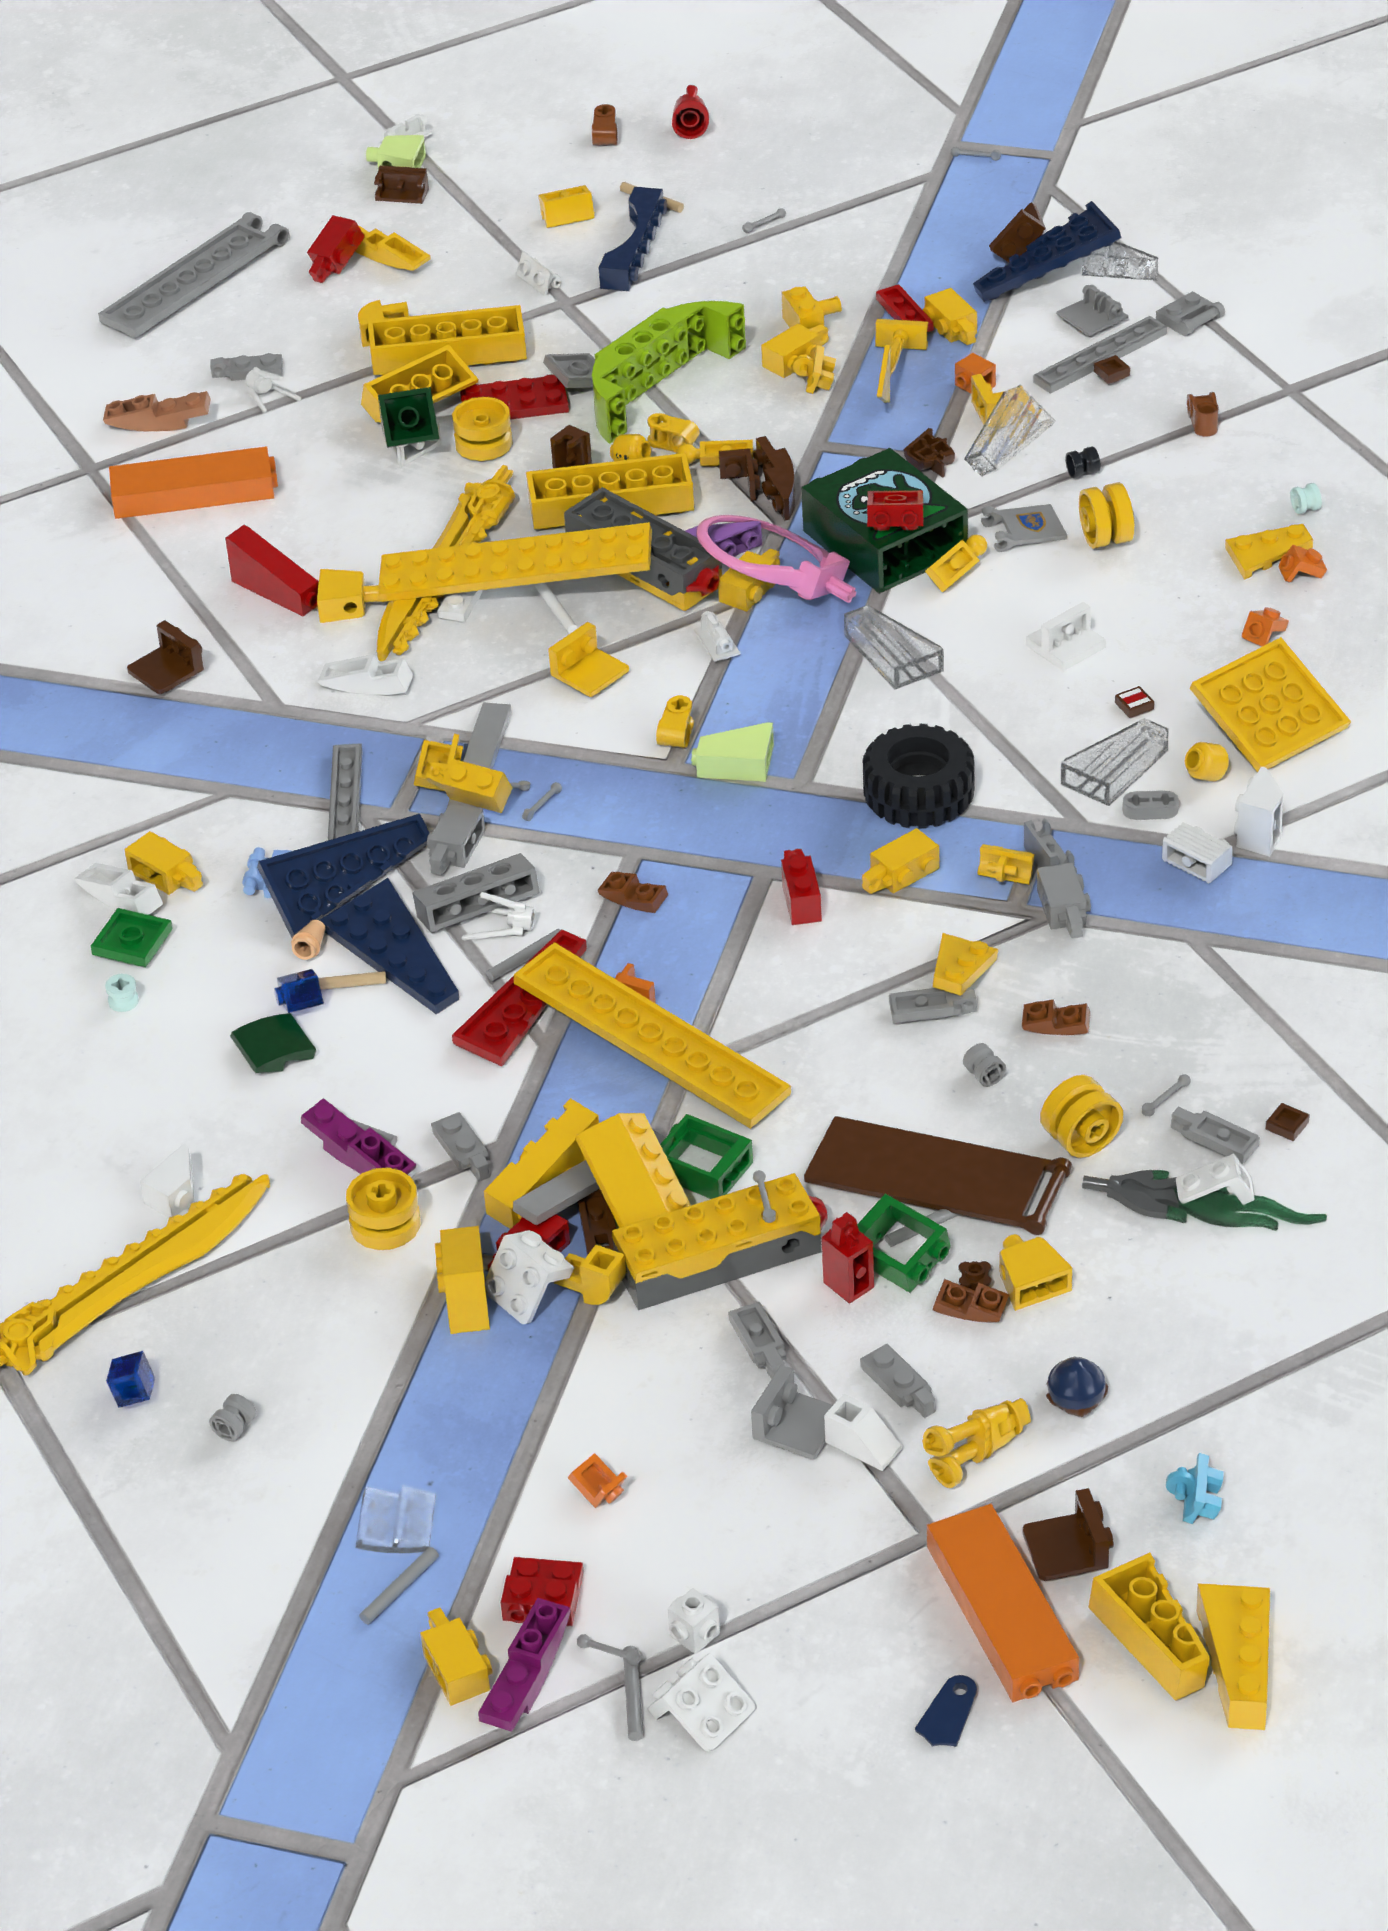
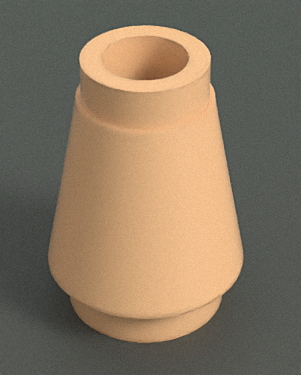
M311 920L293 936L291 940L292 951L298 958L307 960L318 955L326 930L323 922Z

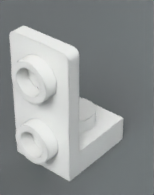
M1235 1154L1216 1160L1176 1178L1178 1199L1182 1204L1224 1187L1227 1188L1231 1195L1235 1194L1243 1205L1255 1200L1251 1176Z

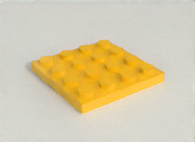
M1282 637L1193 681L1189 688L1257 772L1261 766L1270 769L1345 730L1351 723V720Z

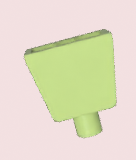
M424 135L386 136L379 148L368 147L366 150V160L368 162H377L378 168L380 165L421 168L426 157Z

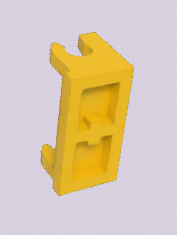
M586 185L538 195L542 220L545 219L547 228L595 218L592 194Z

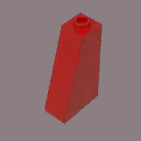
M242 525L225 537L232 582L302 617L318 606L319 581L250 527Z

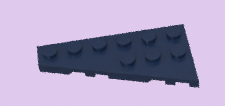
M1091 201L1085 205L1086 210L1079 215L1078 213H1073L1068 217V223L1063 226L1053 227L1027 245L1025 253L1020 256L1014 254L1010 257L1008 265L996 267L974 282L975 291L984 302L994 300L1000 294L1018 289L1028 281L1039 279L1056 268L1067 266L1071 261L1087 257L1091 252L1099 248L1112 245L1115 241L1122 238L1120 231L1096 204Z
M419 813L258 861L257 868L291 938H293L311 920H320L335 911L427 846V838L430 832Z
M386 878L319 920L325 925V933L376 971H385L387 979L436 1015L460 1000L458 989L389 878Z

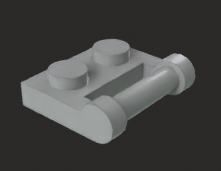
M1192 291L1157 310L1156 320L1179 334L1187 336L1193 333L1195 328L1209 320L1224 316L1225 308L1222 303H1213Z

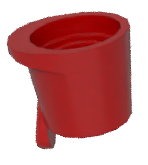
M688 85L686 88L687 94L680 96L674 105L672 127L680 137L695 139L706 132L709 125V112L702 98L697 95L698 88L695 85Z

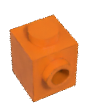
M971 353L955 363V385L971 393V376L982 374L986 383H990L991 388L996 386V364L975 353Z

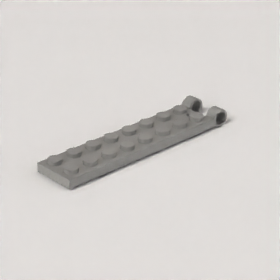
M247 212L241 219L98 313L99 321L131 337L137 338L274 244L277 246L285 245L289 238V230L279 224H272L267 231L262 232L260 231L262 218Z

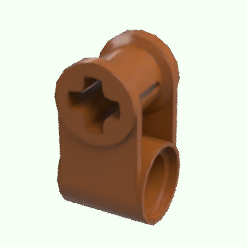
M602 104L594 109L592 124L593 145L617 144L616 110L610 104Z
M1215 392L1202 396L1187 394V412L1194 432L1203 437L1215 435L1218 432V405Z

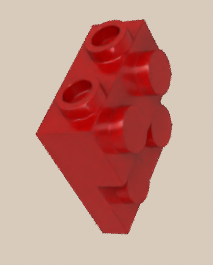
M923 490L868 491L867 526L873 527L874 530L878 531L889 530L891 526H901L903 530H915L918 526H923Z
M514 1557L510 1575L506 1576L500 1602L503 1621L523 1623L537 1598L570 1607L571 1613L566 1626H573L584 1573L583 1562Z

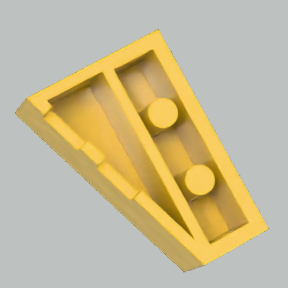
M479 1226L440 1230L441 1242L434 1243L439 1293L446 1294L450 1334L490 1330Z

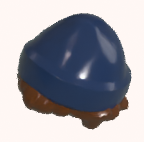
M1076 1356L1056 1364L1050 1371L1046 1383L1048 1387L1046 1397L1049 1402L1065 1410L1066 1413L1078 1417H1084V1415L1089 1414L1105 1398L1108 1392V1385L1105 1382V1377L1100 1367L1088 1359Z

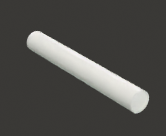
M535 584V588L566 631L570 634L578 629L547 584Z

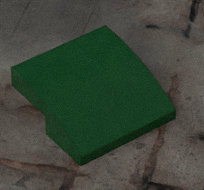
M291 1013L258 1019L237 1028L230 1035L255 1073L283 1071L286 1061L313 1059L316 1048Z

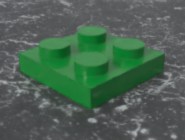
M117 908L91 944L92 955L147 967L172 931V922L169 919Z

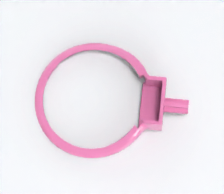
M737 515L713 516L703 520L697 527L696 535L701 546L715 559L742 574L765 582L789 586V588L798 592V596L806 600H813L831 593L850 603L852 598L856 596V588L843 581L850 563L848 559L835 552L829 553L789 530L769 522ZM760 521L761 528L782 535L808 550L819 561L821 568L809 561H803L799 569H794L792 566L753 564L739 560L723 551L712 541L707 531L708 527L718 522Z

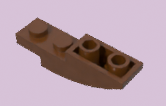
M766 436L756 438V450H753V457L757 459V464L763 469L765 481L762 482V489L764 495L771 499L774 510L776 512L779 511L784 521L790 520L795 505L794 469L790 455L786 448L775 450Z

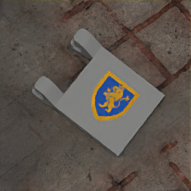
M1051 504L1003 510L990 506L982 508L983 515L989 516L988 518H981L983 526L992 527L1002 521L1007 532L999 531L995 533L996 540L1002 541L994 543V548L998 552L1007 551L1015 545L1067 539V533Z

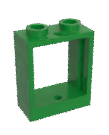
M686 1114L678 1124L673 1125L669 1135L660 1144L681 1187L710 1199L726 1195L753 1164L751 1139L689 1114ZM690 1144L722 1156V1159L711 1172L678 1160Z
M886 1193L857 1224L858 1230L873 1241L874 1272L909 1293L918 1284H922L927 1279L931 1269L939 1261L946 1258L951 1248L948 1232L945 1227ZM896 1222L927 1238L926 1242L905 1265L874 1247Z

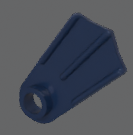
M956 1675L949 1678L916 1725L915 1732L924 1737L932 1747L938 1745L957 1747L977 1694L975 1682L965 1675ZM957 1689H963L966 1691V1693L963 1695H957L954 1693V1691Z

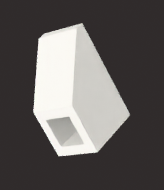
M843 1394L824 1415L825 1443L881 1471L902 1450L900 1442L874 1409L846 1394Z

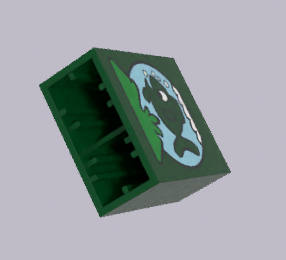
M891 448L870 457L861 458L852 465L825 477L816 478L809 484L801 487L803 531L829 553L835 552L850 561L848 569L879 594L926 573L925 570L962 539L966 543L968 539V509ZM923 490V526H918L915 530H903L901 526H891L889 530L884 531L874 530L873 527L867 526L868 491Z

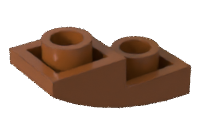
M611 872L598 889L599 895L612 902L650 913H656L668 896L665 885L639 883L637 874Z
M1054 999L1024 1004L1023 1030L1050 1035L1089 1033L1090 1010L1087 1003L1057 1008Z
M944 1279L932 1310L964 1320L999 1322L1010 1294L978 1283L976 1290H972Z

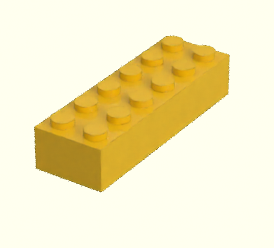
M520 305L367 321L373 375H385L448 344L467 366L476 364L489 365L505 361L516 362L527 359Z
M686 453L526 472L528 499L534 529L565 526L564 512L602 487L656 516L659 514L683 513L694 510L693 482Z

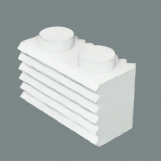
M1182 821L1181 825H1178L1174 831H1171L1163 839V861H1167L1174 867L1177 866L1178 869L1187 871L1188 874L1191 873L1193 877L1201 878L1202 881H1206L1208 884L1232 865L1233 846L1222 838L1217 839L1205 833L1200 827H1193Z

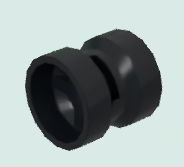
M1093 446L1084 448L1082 452L1071 451L1066 453L1067 471L1073 479L1081 477L1087 472L1089 474L1098 473L1101 469L1099 454Z

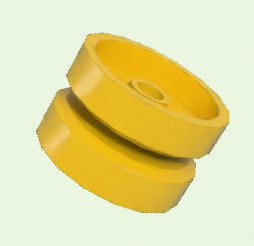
M478 397L463 401L455 407L452 413L456 451L462 457L477 461L493 460L503 456L510 450L513 444L509 407L503 401L490 397Z
M1122 483L1107 484L1103 487L1102 491L1097 487L1080 491L1078 506L1080 522L1085 539L1092 549L1109 545L1110 540L1120 544L1130 542L1133 539V510L1128 492Z
M1085 1074L1073 1076L1059 1084L1047 1097L1040 1112V1123L1054 1139H1057L1070 1155L1077 1158L1089 1157L1101 1151L1113 1140L1123 1122V1109L1119 1102L1106 1093L1096 1080Z
M375 1168L361 1173L351 1181L346 1190V1203L349 1213L350 1230L358 1243L375 1250H390L405 1245L416 1236L420 1229V1211L417 1188L409 1175L401 1170L392 1168Z

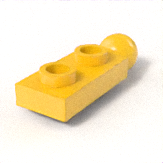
M753 439L700 441V448H695L693 445L686 443L678 447L676 454L686 453L688 465L692 464L696 459H700V466H718L719 451L751 449L753 459Z
M977 534L970 536L966 543L962 539L925 570L941 592H944L980 561L977 556H981L986 552V539Z

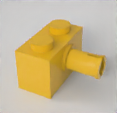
M806 286L794 287L791 290L781 292L782 318L789 328L797 323L808 329L820 324L824 326V315L842 311L841 301L838 296L817 301Z

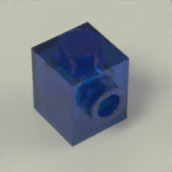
M313 969L277 978L278 987L274 988L278 1006L283 1005L288 1013L324 1004L318 976Z
M139 1351L112 1359L106 1382L118 1408L150 1400L155 1376L144 1352Z

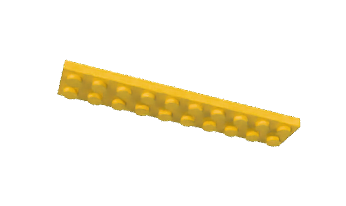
M648 522L383 554L381 556L378 597L380 602L647 571L650 570L651 525Z
M555 942L514 974V984L750 1129L791 1095V1085Z

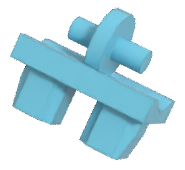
M1202 1453L1198 1454L1194 1468L1189 1469L1187 1472L1186 1468L1179 1467L1177 1471L1170 1473L1166 1479L1167 1490L1174 1494L1177 1500H1184L1183 1521L1193 1524L1198 1515L1214 1520L1222 1505L1221 1497L1208 1494L1206 1491L1218 1493L1223 1483L1224 1471L1209 1467V1456Z

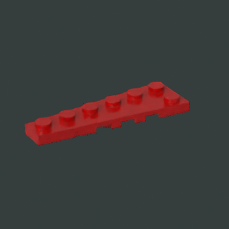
M561 929L527 963L554 942L581 958L587 949L586 940ZM512 976L452 1034L453 1044L503 1066L547 1003L514 984V976Z

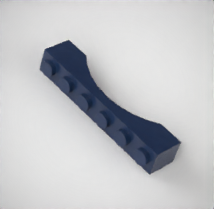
M633 188L628 199L630 222L636 229L623 244L604 254L598 267L600 289L630 291L633 282L637 281L638 270L643 267L644 256L649 253L650 242L654 241L656 228L661 225L662 214H666L667 199L663 198V189Z

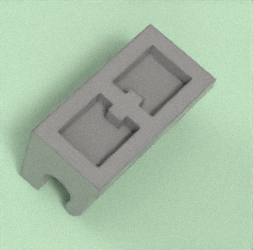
M1045 818L1042 820L1043 827L1038 832L1035 831V825L1032 820L1024 822V848L1027 852L1035 854L1034 862L1039 868L1073 863L1074 866L1073 854L1069 850L1066 851V854L1052 837L1051 826Z

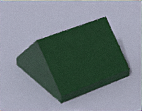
M430 387L378 395L381 427L387 448L440 439Z

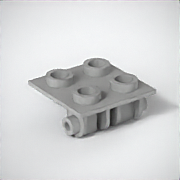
M1094 285L1084 286L1082 290L1084 294L1083 300L1056 312L1057 315L1087 336L1096 334L1129 318L1123 312L1121 303L1113 300Z

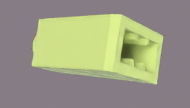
M766 722L701 736L698 747L692 750L691 758L692 766H696L697 778L766 782L774 747L773 723Z

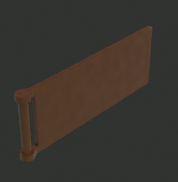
M835 1116L804 1174V1181L882 1198L886 1193L899 1202L936 1210L945 1209L955 1214L1021 1227L1033 1235H1041L1046 1228L1047 1215L1064 1178L1070 1175L1073 1166L1068 1159L1063 1157L1053 1160ZM1044 1171L1051 1172L1050 1180L1034 1214L1024 1216Z

